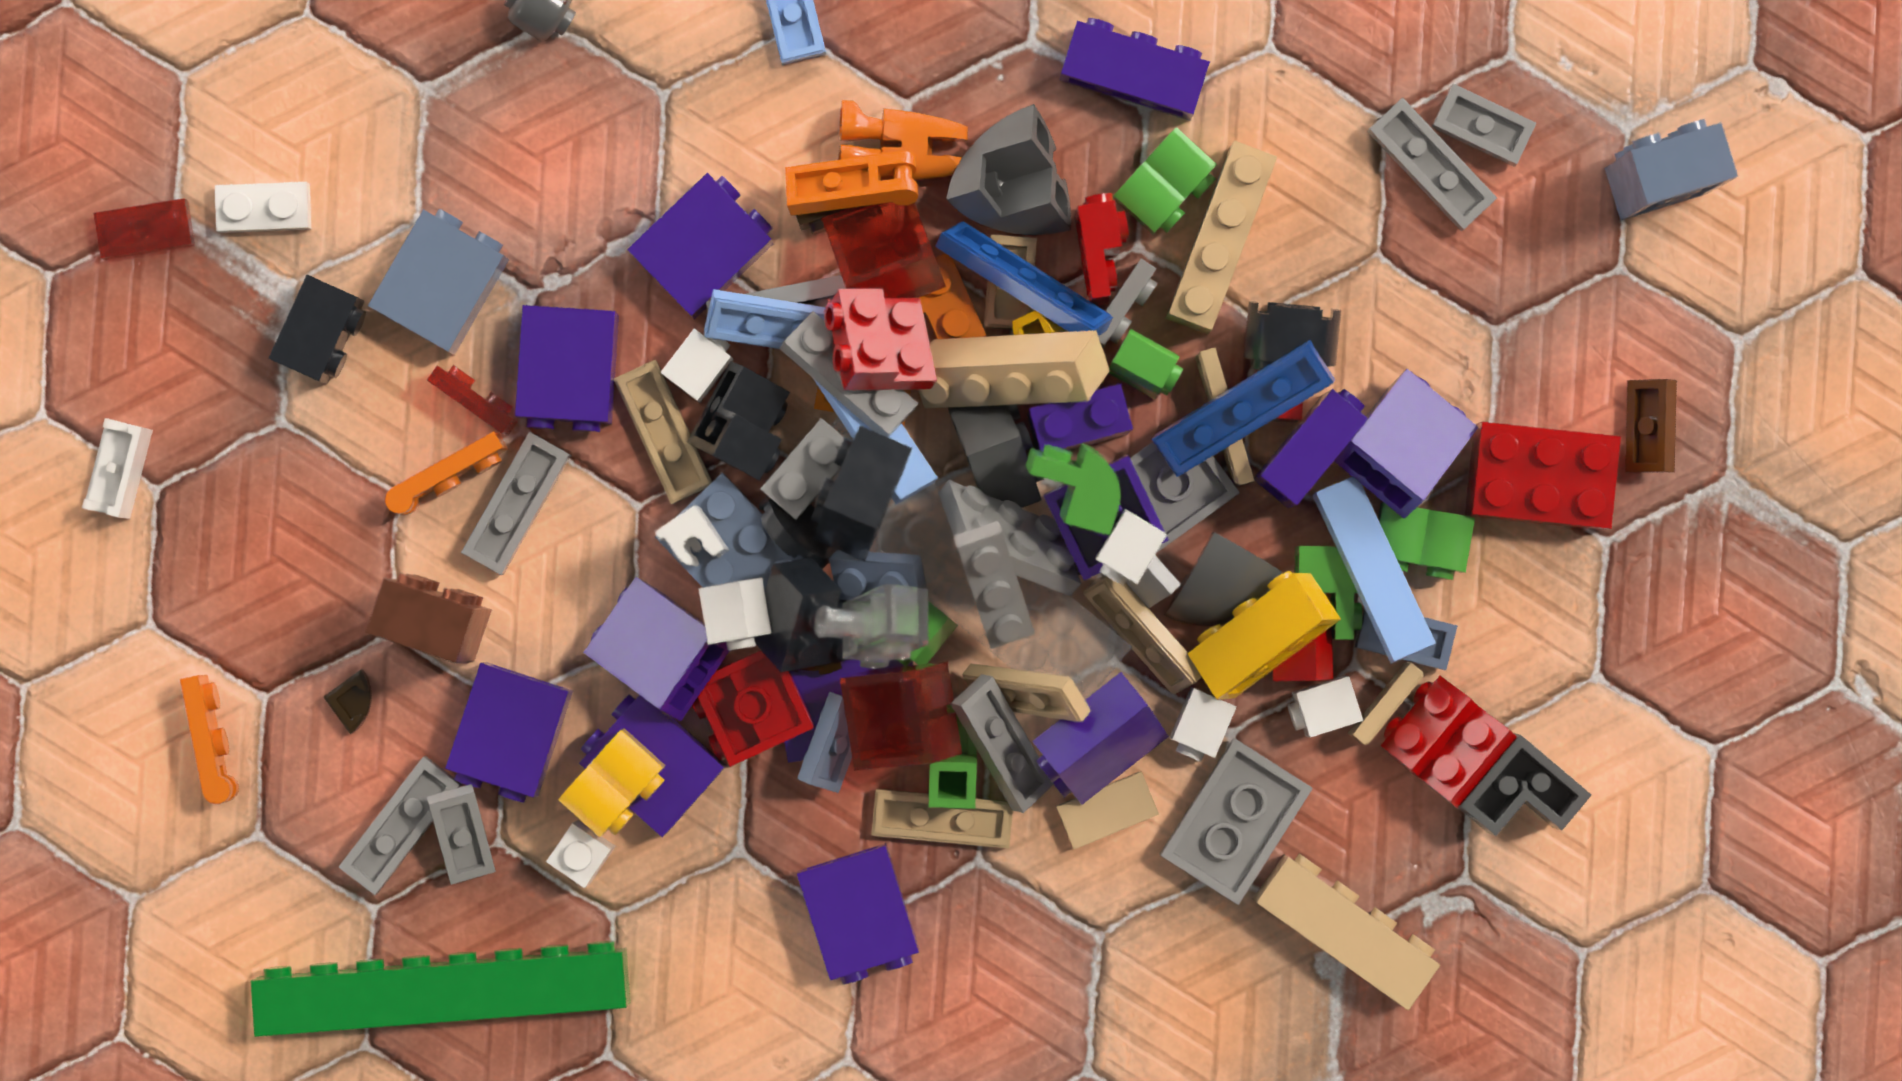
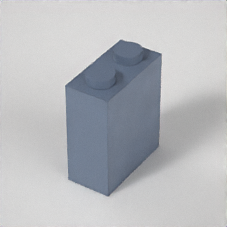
M439 208L434 216L423 209L368 306L455 355L509 259L499 253L503 244L480 231L473 238L459 230L463 222Z

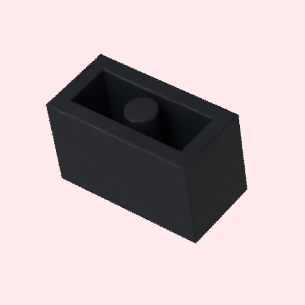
M306 274L268 359L319 382L328 384L330 377L337 378L343 369L347 353L342 350L349 335L356 336L362 327L366 316V311L362 310L365 301Z

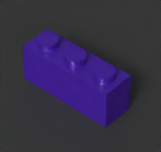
M1088 18L1087 23L1077 21L1059 81L1191 121L1210 61L1201 59L1202 52L1183 45H1176L1175 50L1157 45V38L1141 32L1132 31L1130 37L1113 32L1114 25L1095 18Z

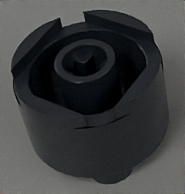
M1249 301L1243 357L1252 359V369L1262 370L1309 340L1327 367L1336 366L1342 310L1331 308L1330 317H1323V310H1320V307L1268 302L1267 311H1258V301Z

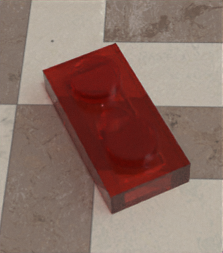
M185 198L94 213L100 258L104 260L195 246L189 202Z
M437 365L427 379L428 382L506 436L510 434L518 422L509 415L513 406L491 391L486 398L471 388L476 380L455 365H452L449 371Z

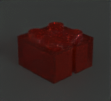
M893 202L852 207L822 218L846 289H883L884 298H918L946 287L915 202L910 205H898Z
M948 661L873 669L840 678L854 771L931 764L962 754L956 713L947 712V705L954 700Z

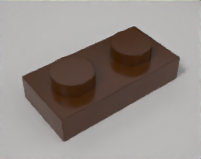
M1627 380L1625 472L1675 473L1677 380Z

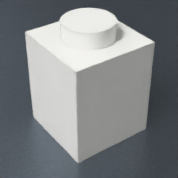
M694 328L660 373L701 403L725 372L730 361L734 360L726 353L730 344L725 340L706 338L705 335H702Z
M1125 509L1096 556V560L1103 563L1100 572L1123 586L1128 579L1138 584L1167 536L1166 533Z
M762 578L699 588L708 644L726 642L728 651L756 646L754 636L772 633Z
M1341 676L1294 691L1292 695L1295 702L1288 704L1295 730L1304 729L1305 736L1310 738L1363 721L1349 676Z
M1190 688L1169 737L1179 742L1176 751L1200 762L1204 754L1215 758L1236 706L1220 699L1217 700L1215 697L1195 688Z
M577 820L571 824L546 862L585 888L592 882L616 846L602 836L598 837L589 827Z

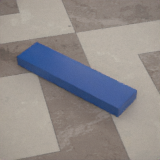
M964 221L942 232L935 247L1068 332L1097 331L1098 336H1100L1109 328L1113 319L1111 314Z
M1309 340L1156 433L1152 441L1176 477H1179L1332 385L1335 378Z

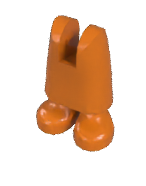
M842 100L839 140H880V149L840 144L838 160L907 151L913 153L916 157L917 169L916 173L912 176L913 180L953 176L963 157L932 155L933 141L947 143L968 141V126L926 114L883 108L882 119L873 118L865 115L855 101ZM891 175L881 176L882 181L894 179V177Z

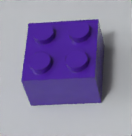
M1127 454L1108 463L1115 472L1120 486V503L1112 530L1126 509L1165 532L1129 455ZM1064 484L1045 493L1044 498L1085 581L1101 573L1100 569L1103 563L1096 560V556L1109 535L1064 523L1059 515L1068 485ZM1167 536L1163 540L1162 544L1169 541Z

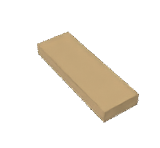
M1216 348L1199 352L1195 359L1209 402L1228 389ZM1240 439L1222 450L1230 479L1235 487L1253 482L1254 477L1243 440Z
M653 360L614 378V381L669 501L673 505L705 490L712 483V480L697 447L687 443L691 434L663 374L660 373L661 369L657 361Z
M1103 575L1083 591L1084 596L1173 695L1195 684L1202 677L1188 656V652L1126 583L1123 586Z
M973 663L962 674L968 686L981 674L992 676L1010 708L1016 713L1082 722L1091 711L1073 680L1068 676Z
M876 789L871 835L1009 848L1013 810L1007 801L976 798L975 809L929 807V794Z

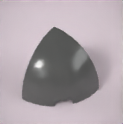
M1034 104L1008 115L990 127L973 143L959 162L949 185L947 200L969 219L992 229L1023 235H1045L1071 230V208L1067 183L1065 179H1061L1057 174V168L1053 161V152L1056 151V146L1044 119Z
M1213 532L1190 574L1185 575L1164 615L1173 620L1197 626L1226 624L1235 618L1232 612L1236 607L1251 598L1260 599L1270 591L1267 587L1268 584L1277 576L1283 574V572L1246 549Z

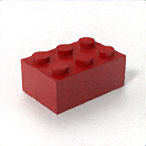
M1491 422L1475 424L1478 426V429L1473 434L1465 516L1594 530L1612 529L1621 436Z

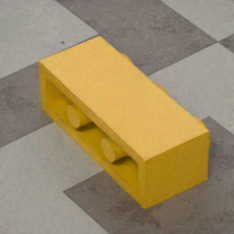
M1287 571L1277 576L1268 584L1267 587L1270 590L1258 600L1251 598L1243 602L1233 610L1232 614L1235 618L1223 627L1218 624L1209 628L1197 638L1200 644L1187 654L1217 700L1236 698L1341 620L1311 573H1292Z

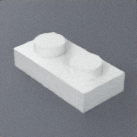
M310 183L215 185L216 231L219 233L312 229Z

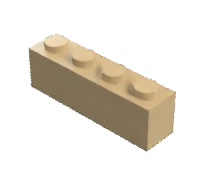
M1233 141L1165 319L1205 334H1209L1212 331L1277 156L1238 141Z
M1097 331L934 339L930 343L937 382L932 389H918L925 408L1089 401L1110 370Z
M1300 853L1294 861L1284 854L1253 897V900L1409 1011L1440 967L1439 963L1430 958L1435 949L1414 934L1411 935L1408 941L1392 931L1397 922L1376 907L1368 914L1355 905L1360 896L1338 880L1332 887L1317 878L1322 869Z

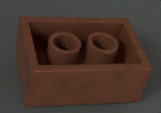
M399 573L397 579H383L365 633L454 663L474 662L492 609L481 606L484 598L482 596L452 588H444L443 592L437 591L440 582L416 574Z

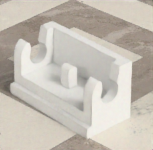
M105 418L99 449L82 508L106 513V515L130 519L153 430Z
M696 505L655 531L659 539L668 542L677 557L688 565L699 566L697 557L691 552V548L695 552H699L702 549L697 539L702 541L703 547L711 555H716L718 558L730 551L703 510Z

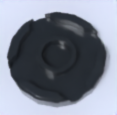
M768 495L759 503V510L765 511L760 516L763 527L784 553L794 559L798 555L805 559L812 558L822 569L830 563L829 558L837 549L814 540L818 523L811 521L815 510L811 504L796 520Z

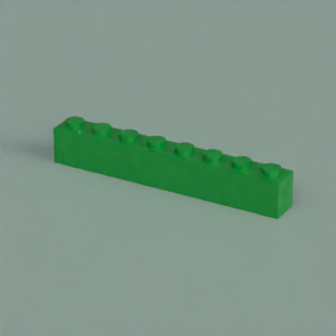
M599 941L587 943V951L569 952V946L561 944L541 947L540 955L523 956L522 948L495 950V958L477 959L476 952H458L448 954L449 962L430 963V955L403 957L402 965L384 967V959H367L356 961V969L338 970V962L309 965L310 972L292 974L291 966L263 968L264 976H259L250 981L254 1037L627 1008L631 1003L627 948L615 949V941Z

